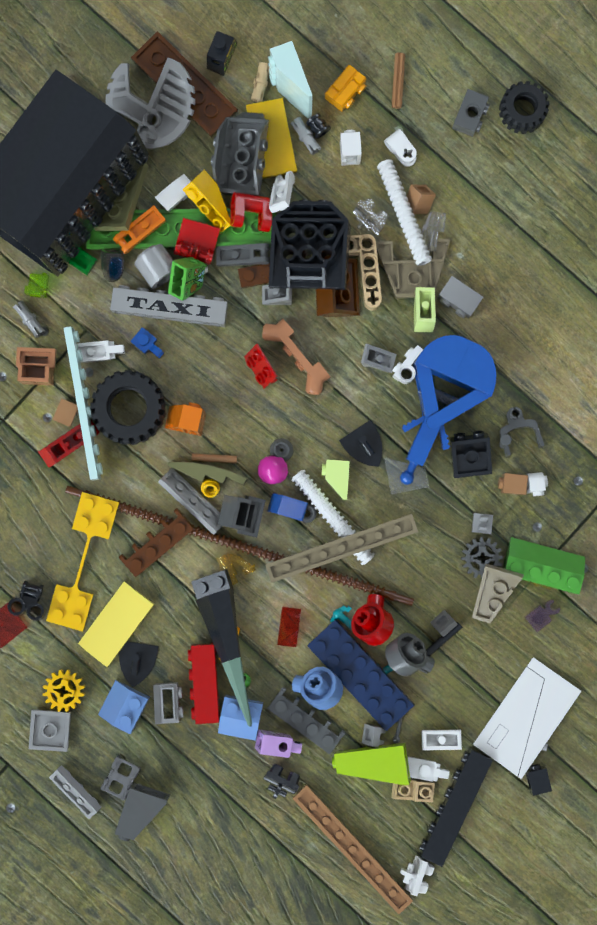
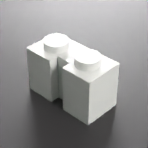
M346 130L344 133H341V166L360 164L362 155L360 132Z

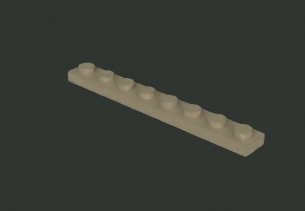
M409 514L265 564L271 583L417 533L418 529L413 515Z

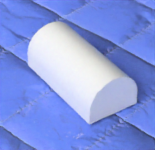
M461 729L422 730V750H462Z

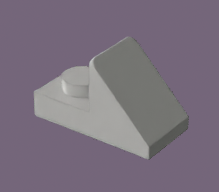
M365 344L361 363L364 367H373L392 373L396 354Z

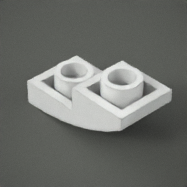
M183 174L155 197L156 200L170 212L179 202L184 201L188 197L182 189L191 181Z

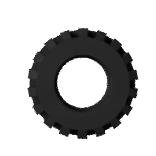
M520 81L517 85H511L510 89H507L503 95L499 106V116L503 118V125L507 123V129L511 130L513 128L515 129L514 133L517 134L519 131H522V134H526L527 131L531 133L535 128L538 129L549 111L548 107L550 104L547 101V93L543 94L544 89L542 87L540 89L537 88L538 84L536 83L530 85L531 81H526L525 84ZM517 100L529 101L534 107V113L529 116L520 115L514 108V102Z

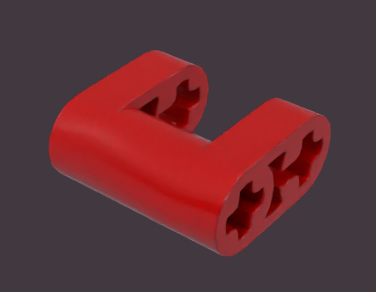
M233 192L230 225L241 228L244 222V212L258 213V230L269 232L272 225V212L269 209L270 198Z

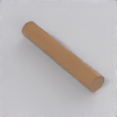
M192 454V461L237 463V456Z

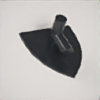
M371 420L339 440L343 448L355 460L368 466L379 467L382 458V442Z
M127 641L119 652L121 670L125 679L132 687L141 683L150 674L156 662L159 646Z

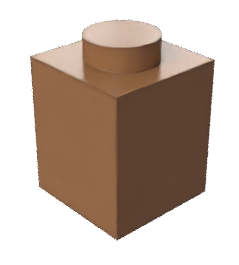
M504 473L502 477H499L498 489H501L503 494L526 495L528 476Z

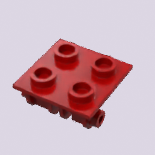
M183 218L174 254L182 257H193L203 263L210 264L220 228Z
M257 343L244 357L247 366L254 372L256 381L265 389L270 383L273 384L277 381V375Z

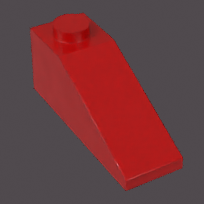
M78 424L38 451L48 467L58 463L84 445L81 425ZM95 426L96 436H97L100 432H99V430L97 429V427Z

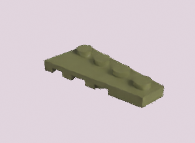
M146 163L138 168L136 177L127 183L124 193L115 199L113 208L104 214L101 224L94 228L95 231H129L148 169Z

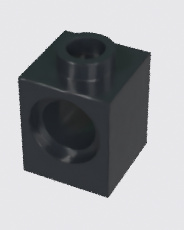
M541 764L531 765L526 772L530 793L535 796L552 792L547 768L541 766Z

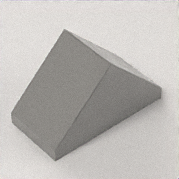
M269 285L262 286V305H292V288L269 289Z

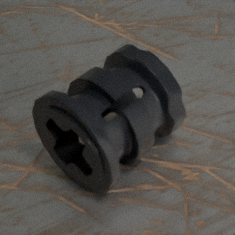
M319 113L310 117L306 122V125L311 127L310 130L316 133V139L321 138L331 129L330 125H325L326 122L320 118L321 115Z

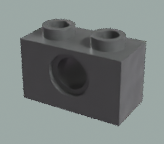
M467 89L452 129L473 137L475 131L479 133L483 123L480 121L482 114L486 115L490 104H487L489 97ZM470 110L475 111L477 116L470 117L467 112Z

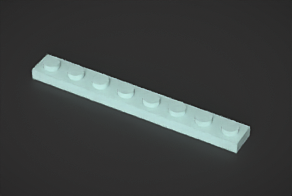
M71 326L65 327L64 333L90 480L101 479L100 475L103 474V468L97 459L100 452L98 444L94 442L96 429L94 425H91L90 418H92L91 414L93 413L90 409L91 406H88L87 399L90 398L89 390L84 385L86 372L84 368H81L80 361H83L81 349L78 350L77 342H80L79 333Z

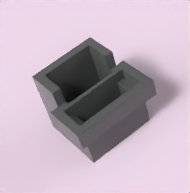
M224 495L218 525L238 529L237 533L257 538L266 500L247 495L245 499Z

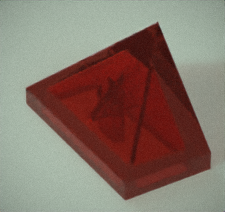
M282 607L277 645L297 646L301 609Z

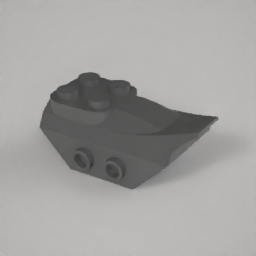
M242 112L237 117H226L218 128L217 136L214 137L213 141L215 150L214 155L211 157V166L214 181L218 184L221 194L232 196L233 192L259 195L263 170L265 169L264 154L268 149V141L266 139L269 120L264 118L263 113Z

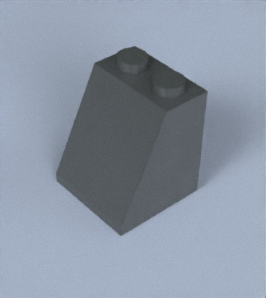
M133 783L129 788L115 834L119 835L118 838L124 841L134 840L166 805L170 794Z

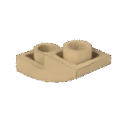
M411 780L409 785L393 783L392 798L413 800L415 802H433L435 783L420 780Z

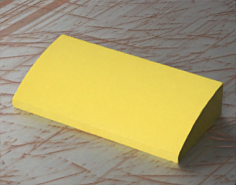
M124 581L78 644L103 665L109 667L155 604Z

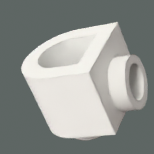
M542 472L526 474L528 476L527 494L533 493V496L545 495L544 491L548 487L547 476H544Z

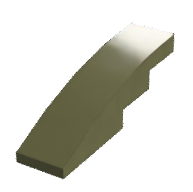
M191 462L168 463L169 467L202 483L206 476L222 484L225 483L227 478L243 486L247 481V478L210 465Z

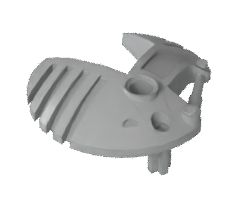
M167 58L148 104L131 93L129 64L121 63L110 78L114 79L113 82L108 83L107 90H110V93L106 94V105L139 124L137 132L146 149L161 148L177 140L189 126L191 120L187 119L188 115L193 116L194 110L190 107L191 104L195 105V99L191 97V92L195 93L194 86L188 83L187 78L192 79L185 67L180 62ZM154 116H156L157 120L156 123L153 125L152 119Z

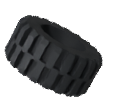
M138 371L114 372V375L105 377V381L97 385L96 393L93 392V403H91L90 407L93 413L91 414L92 419L95 421L98 430L112 441L124 445H136L154 436L157 433L156 431L163 425L162 421L166 415V402L158 385L150 377ZM125 390H134L144 397L147 406L143 419L131 426L118 423L111 413L113 399L117 394Z

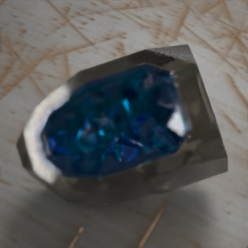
M116 249L101 250V269L103 270L104 278L109 282L119 280L124 271V253Z

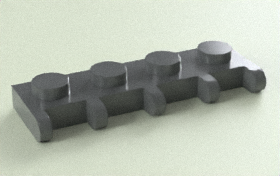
M283 686L267 709L328 754H331L346 732L342 730L339 735H336L328 729L331 724L329 719L323 725L312 717L316 711L314 708L308 714L297 706L300 700L299 697H296L294 702L283 696L282 694L286 691V688Z

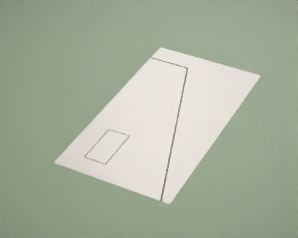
M532 658L473 745L522 779L581 693V690L535 658Z

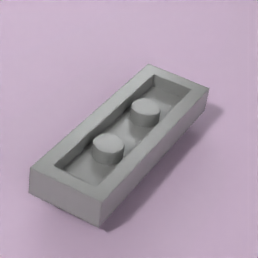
M62 765L49 777L88 819L102 808L97 800Z

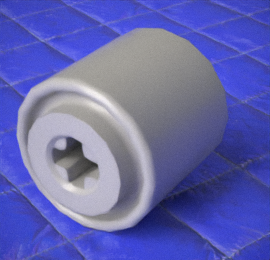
M158 244L144 250L137 257L134 265L152 289H156L170 280L173 259L164 246Z

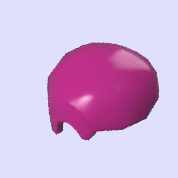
M271 455L260 460L258 475L263 482L279 484L286 479L288 468L282 457Z

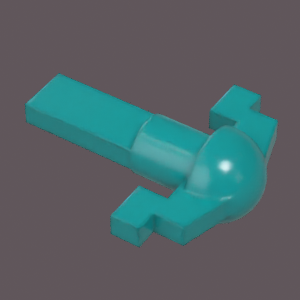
M343 605L334 610L330 622L339 619L352 630V620L343 613L344 611L349 612L352 608Z

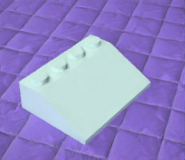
M290 41L271 48L270 56H268V70L272 86L276 85L278 92L309 119L312 117V93L293 42Z

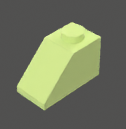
M416 287L414 332H433L436 323L435 288Z
M326 460V464H322V475H325V480L341 499L347 500L350 461Z

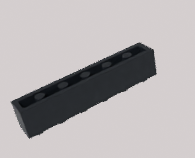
M469 748L468 752L464 751L460 760L463 763L460 769L457 768L452 776V779H454L451 787H447L444 793L446 798L443 805L439 804L435 812L437 817L434 822L431 821L427 829L429 834L426 840L423 839L418 848L422 858L441 867L444 865L493 761L490 757L472 748Z

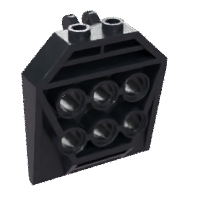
M305 199L293 201L289 204V207L282 210L272 219L269 289L346 290L351 226L348 218L331 201H308ZM295 233L293 237H288L290 234ZM312 233L314 234V235H313L312 237H310V238L307 237L309 234H312ZM328 234H334L332 237L326 238ZM288 255H293L292 258L286 259ZM307 255H312L311 258L305 259ZM332 255L329 259H324L325 256Z

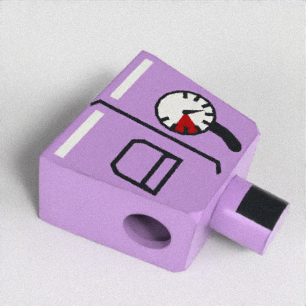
M258 729L255 749L262 755L290 758L291 752L301 753L302 742L293 741V738L288 734Z

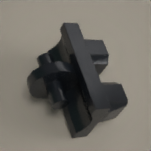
M274 764L267 771L263 780L271 783L268 790L274 792L272 798L276 799L278 794L286 797V791L295 794L299 788L300 775L290 772L286 780L280 777L284 768Z

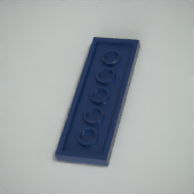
M336 619L307 645L321 662L338 676L345 688L385 731L414 707L415 704Z

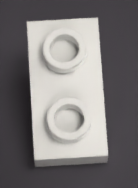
M418 345L414 349L411 347L404 355L406 360L403 363L399 362L392 370L395 372L393 375L395 380L403 384H409L413 381L416 372L411 365L423 351ZM409 370L411 378L404 379L401 376V372Z

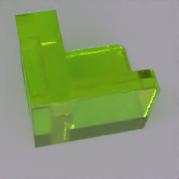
M43 272L42 275L31 273L28 286L25 285L24 293L30 297L46 298L49 275Z

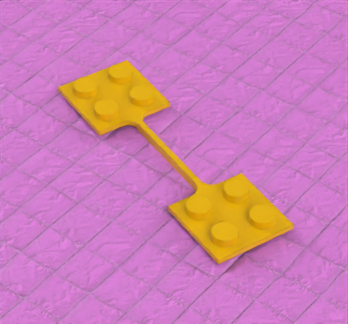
M82 492L72 529L84 532L87 535V542L73 587L56 584L46 621L83 632L93 594L80 591L78 583L91 538L98 536L109 539L119 502Z

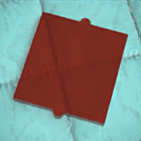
M8 603L0 608V649L28 628L19 616H14L8 611Z

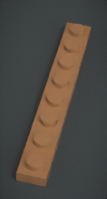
M307 784L292 797L398 914L413 902V899Z

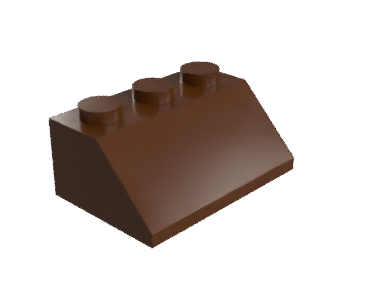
M332 255L325 256L324 259H329ZM348 258L346 290L316 289L317 316H360L357 259Z

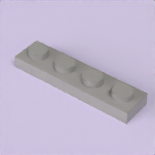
M173 468L158 481L213 535L222 527L218 525L220 512Z

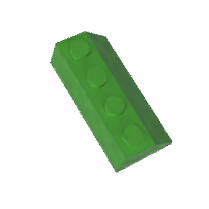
M510 537L503 569L524 574L522 580L573 594H580L585 572V557Z

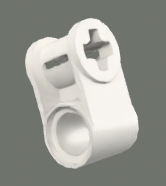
M400 129L384 140L386 147L403 166L410 167L416 162V149ZM405 154H407V155H410V154H411V158H409V157L404 158V157H405Z

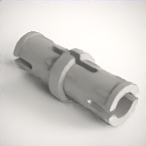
M301 117L294 119L291 125L298 133L299 140L304 142L311 155L316 154L318 150H321V146L313 137V132L307 128Z
M23 300L18 302V306L17 304L13 306L23 319L22 323L28 326L35 338L40 337V333H45V330L36 320L37 316L31 313Z

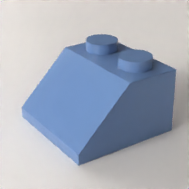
M115 680L98 715L112 726L131 734L150 697Z
M225 695L218 733L256 741L263 702L248 699L252 726L249 727L237 698Z

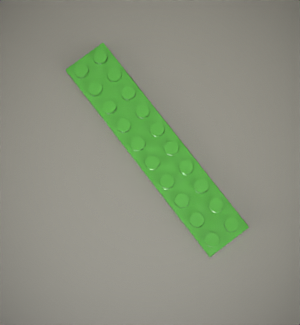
M226 208L230 217L231 208ZM158 209L167 222L133 249H147L158 244H162L164 248H175L183 218L211 226L214 225L200 209H172L170 212L166 209ZM135 210L131 223L147 210ZM245 211L243 226L238 228L230 225L223 232H219L216 246L268 243L271 247L272 225L269 232L259 231L258 213ZM276 212L272 213L273 219L276 216ZM93 229L90 239L86 242L87 250L121 249L122 247L113 240V237L120 231H95ZM129 235L124 238L127 243L132 240Z

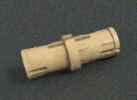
M259 63L256 78L253 80L254 89L251 96L253 102H263L265 88L268 86V63Z

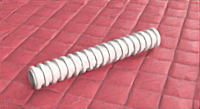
M384 160L378 164L377 169L380 170L379 174L382 175L381 179L384 180L383 184L386 186L385 189L388 191V196H391L390 201H392V206L395 207L394 211L397 212L396 216L399 217L400 226L404 228L403 233H406L405 238L408 239L407 243L410 244L409 248L412 249L411 253L414 255L415 263L419 266L425 265L432 260V257L429 256L428 247L425 245L423 235L420 234L421 229H418L419 224L416 223L417 220L414 218L413 210L410 207V203L407 202L408 197H405L406 192L403 191L404 187L401 186L402 182L399 181L400 177L397 175L398 172L395 170L393 160Z
M305 469L298 472L292 478V482H296L295 485L300 487L299 490L304 492L303 495L308 497L307 500H311V505L314 504V508L319 510L318 513L323 515L322 518H326V523H330V527L335 529L334 532L338 533L337 536L342 538L354 534L356 531L351 529L352 526L347 524L348 521L343 519L344 516H340V511L337 512L335 510L336 507H333V503L328 501L329 498H325V493L320 492L321 489L316 487L317 484H314V480L309 478L310 475L305 474ZM371 549L356 553L354 556L358 557L357 560L361 561V565H365L375 554L370 552Z

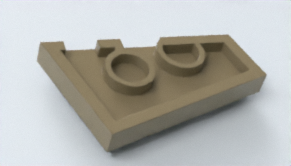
M486 564L472 618L491 623L515 587L522 580L524 574Z

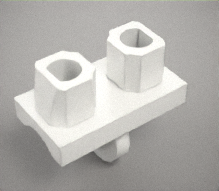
M415 855L413 864L409 863L407 869L402 868L400 871L402 875H405L403 882L406 885L404 889L411 892L414 896H417L418 893L426 894L428 883L422 880L424 874L431 876L435 867L422 857Z

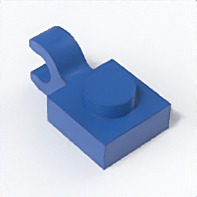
M143 327L130 341L145 355L148 351H151L160 359L164 354L155 345L158 340Z

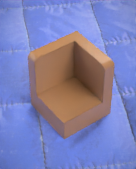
M411 184L406 197H408L407 202L410 203V207L413 210L412 213L428 214L436 194L427 185Z
M61 398L52 420L70 427L76 414H79L77 405Z

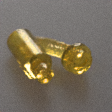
M228 553L216 559L221 571L228 569L232 585L238 583L235 576L238 574L233 563L244 567L245 569L242 572L245 575L256 571L255 564L251 565L235 554Z

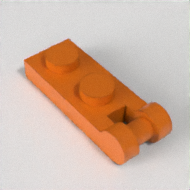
M153 205L130 224L129 231H120L113 237V240L122 247V252L127 254L167 221ZM129 235L132 240L127 243L124 238Z

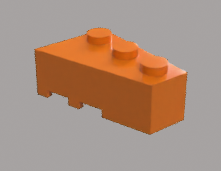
M189 402V405L169 406L164 428L202 436L206 413L199 404Z

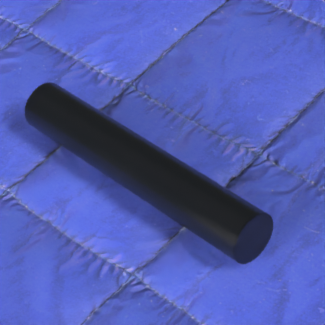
M457 622L458 625L447 635L441 636L426 649L427 656L430 657L463 627Z

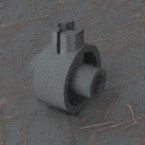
M403 633L386 646L385 654L388 664L399 675L411 676L418 670L428 674L434 667L435 661L427 656L424 643L413 634Z

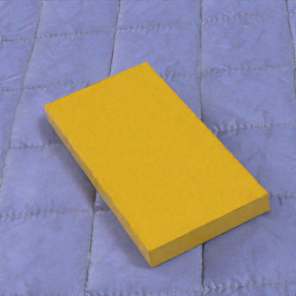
M283 98L246 105L247 113H263L264 118L269 120L266 139L268 141V149L264 154L265 169L263 170L262 179L276 177L280 174L286 175L288 171L297 173Z

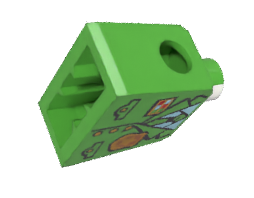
M193 257L173 260L168 294L182 301L194 294L203 286L204 274L208 272L207 265Z

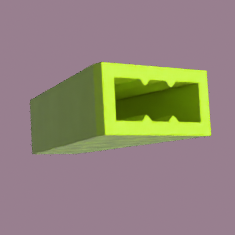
M406 743L337 751L334 757H332V765L334 769L336 768L337 774L400 785H409L411 783Z

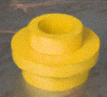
M207 479L201 484V492L206 497H215L220 491V485L214 479Z

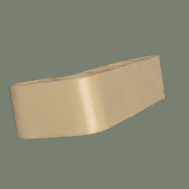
M370 234L350 236V243L353 245V249L349 250V257L359 256L364 306L368 310L374 311L379 308L382 300L376 241ZM370 241L372 247L364 248L362 242ZM370 259L374 262V265L366 267L363 262ZM368 278H373L376 284L368 286L365 281ZM373 291L374 300H377L375 305H372L369 301Z

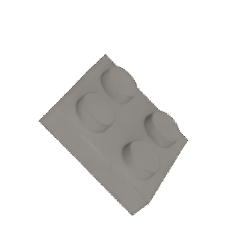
M31 710L29 749L68 752L71 712Z

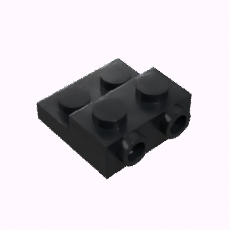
M478 430L474 431L473 435L465 436V433H455L454 437H449L454 478L492 474L490 437L488 433Z

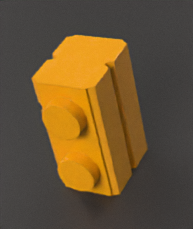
M348 65L326 91L325 99L341 112L345 108L349 109L355 101L353 98L357 93L361 95L366 89V77L351 65Z

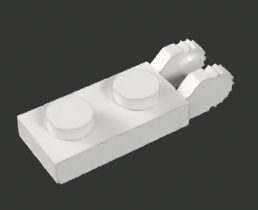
M292 171L286 172L285 179L281 174L275 178L269 202V209L272 213L289 207L292 187L295 183V176Z

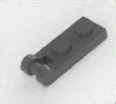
M270 244L216 246V265L222 267L270 264V257H268ZM255 251H260V257H255Z

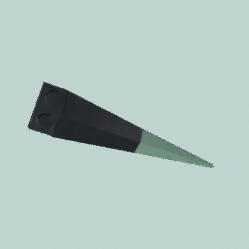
M227 569L191 581L197 599L195 601L247 725L251 727L252 719L238 639L234 589Z

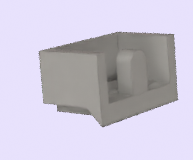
M178 682L155 683L153 685L155 725L179 723L180 718H183V706H179V698H182V687H178ZM163 689H172V718H164Z

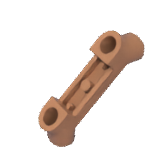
M281 319L277 324L266 323L263 326L262 338L266 341L282 342L284 352L289 357L292 355L295 358L296 362L294 364L301 372L304 370L307 373L305 391L308 394L320 395L323 391V383L331 378L320 362L312 366L290 339L295 335V332L284 319Z

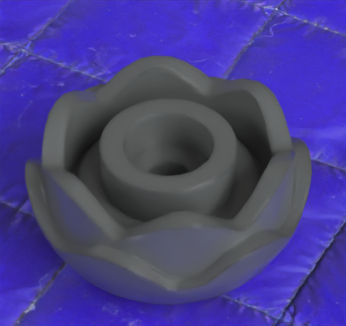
M277 439L270 446V455L282 457L285 462L293 456V445L286 439Z

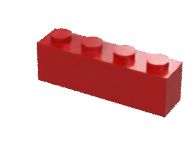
M214 644L191 645V649H188V661H192V669H189V680H193V688H190V699L194 700L195 707L191 708L192 720L195 719V724L219 723Z

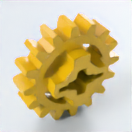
M61 669L58 675L55 672L51 674L53 679H46L49 684L43 685V688L47 689L43 696H48L45 702L52 703L51 709L57 706L58 712L63 708L68 712L70 706L75 709L77 707L75 703H82L79 697L85 696V693L81 692L85 685H80L83 679L77 680V673L70 675V670L68 669L64 674ZM63 678L59 685H54V682L57 679ZM71 681L74 682L76 688H73ZM66 686L65 690H67L68 693L63 695V692L60 691V689ZM52 693H55L57 701L54 699ZM69 696L75 697L71 702L66 703Z

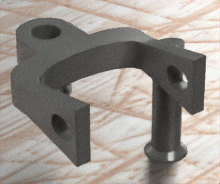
M510 408L506 414L508 425L499 431V447L504 449L505 457L511 456L508 445L511 443L512 438L507 433L519 428H532L535 432L538 448H543L545 445L537 422L533 419L524 420L520 408ZM513 412L517 413V418L512 415Z

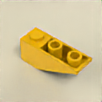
M203 170L182 190L213 223L214 227L220 228V232H223L230 226V217L218 184Z

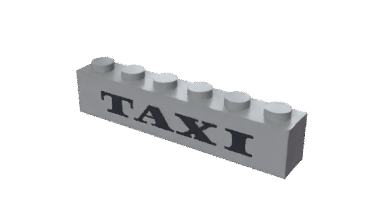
M119 285L118 288L113 287L110 310L116 314L225 327L228 303L223 298L213 297V300L205 299V296L194 295V297H188L182 301L168 294L167 291L156 290V293L149 292V289L146 288L130 290L129 286Z

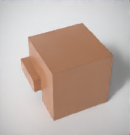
M17 347V381L28 385H53L54 369L56 368V349Z

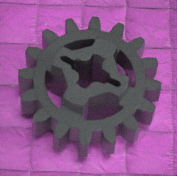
M479 537V542L472 539L473 544L466 543L465 545L468 549L462 550L465 557H461V560L466 562L462 567L469 568L468 574L474 572V578H477L478 574H480L482 579L485 565L489 564L490 561H494L493 566H502L499 559H503V556L498 555L501 548H495L496 542L490 544V538H487L485 542L483 537ZM478 546L474 555H470L472 549ZM485 546H488L494 554L488 553ZM481 553H483V556L490 557V559L483 560L482 564L481 560L473 559L474 557L481 556ZM470 562L477 564L479 571L473 568Z

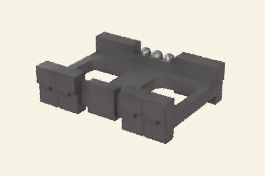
M117 755L112 764L113 769H111L108 778H105L101 790L124 801L141 767ZM121 763L132 767L129 776H124L118 772ZM113 780L123 784L120 794L109 790Z

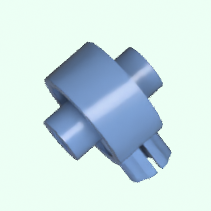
M315 667L304 676L296 675L292 681V690L301 693L302 697L309 704L319 710H327L334 707L343 695L342 681L330 669L325 667Z

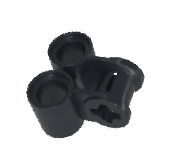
M25 580L20 598H13L9 601L8 611L18 617L26 612L31 620H42L45 616V610L38 602L40 601L44 585L37 586ZM16 602L22 604V609L19 612L12 611V605ZM34 607H39L41 609L40 616L32 617L31 610Z

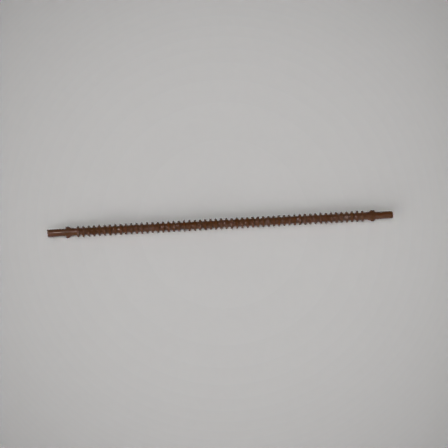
M67 486L65 493L81 497L82 492L105 498V495L100 496L99 493L96 495L88 490L84 491L71 486ZM120 500L118 501L117 511L120 510L121 513L126 512V515L130 513L132 517L136 515V518L147 519V522L151 520L153 524L157 522V525H160L163 519L169 524L173 521V517L169 519L168 516L163 517V514L158 515L157 512L153 514L152 510L147 512V509L142 510V507L138 509L136 505L132 507L131 504L126 505V502L121 503ZM200 526L194 527L189 533L190 536L194 534V537L205 538V541L209 539L211 543L215 541L216 544L221 543V546L226 545V548L230 546L232 550L236 548L237 551L242 550V553L247 552L248 555L252 553L253 557L257 555L258 558L263 557V560L267 558L269 562L285 558L284 554L279 555V552L275 554L273 550L269 552L268 549L263 550V547L258 548V545L254 547L252 543L250 545L247 542L242 543V540L237 541L236 538L232 540L231 536L227 538L226 535L221 536V533L213 535L209 530L205 531V528L200 529ZM321 566L305 571L306 574L310 572L311 576L316 574V577L321 576V579L325 577L327 581L331 579L332 582L337 581V584L343 583V586L346 584L348 588L352 586L354 590L358 588V591L364 590V593L368 591L369 595L372 593L382 595L391 601L401 602L412 606L414 601L413 598L398 594L396 591L386 590L385 587L380 588L379 585L376 587L374 583L372 585L369 582L364 583V580L358 581V578L354 580L353 576L348 578V575L337 574V571L333 573L331 569L327 571V568L321 569Z

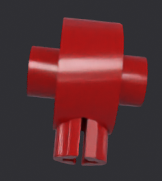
M368 595L367 604L357 609L351 622L354 635L372 646L381 645L387 641L394 629V619L391 613L383 609L384 597L382 595Z

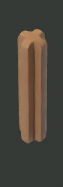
M404 53L395 54L391 106L394 109H401L405 67Z

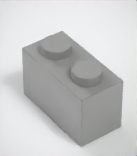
M451 276L437 298L440 299L439 302L447 308L450 306L455 309V313L461 318L467 317L469 319L483 299V296Z

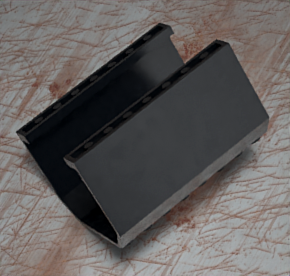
M57 69L0 143V237L58 277L60 273L63 274L67 270L69 261L78 255L79 248L83 242L86 243L90 239L92 230L101 224L104 214L113 208L115 199L124 193L127 183L136 177V171L147 162L149 153L137 130L114 109Z

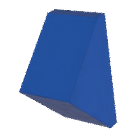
M272 493L267 512L303 521L308 503Z

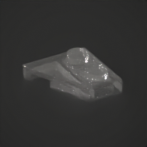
M384 458L391 495L429 487L426 468L416 466L413 473V482L405 485L401 482L400 476L402 472L407 470L409 464Z

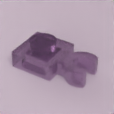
M554 600L547 601L544 609L538 605L524 616L535 632L540 631L552 621L549 617L551 614L554 615L560 612V608H556L553 611L550 609V605L554 603Z

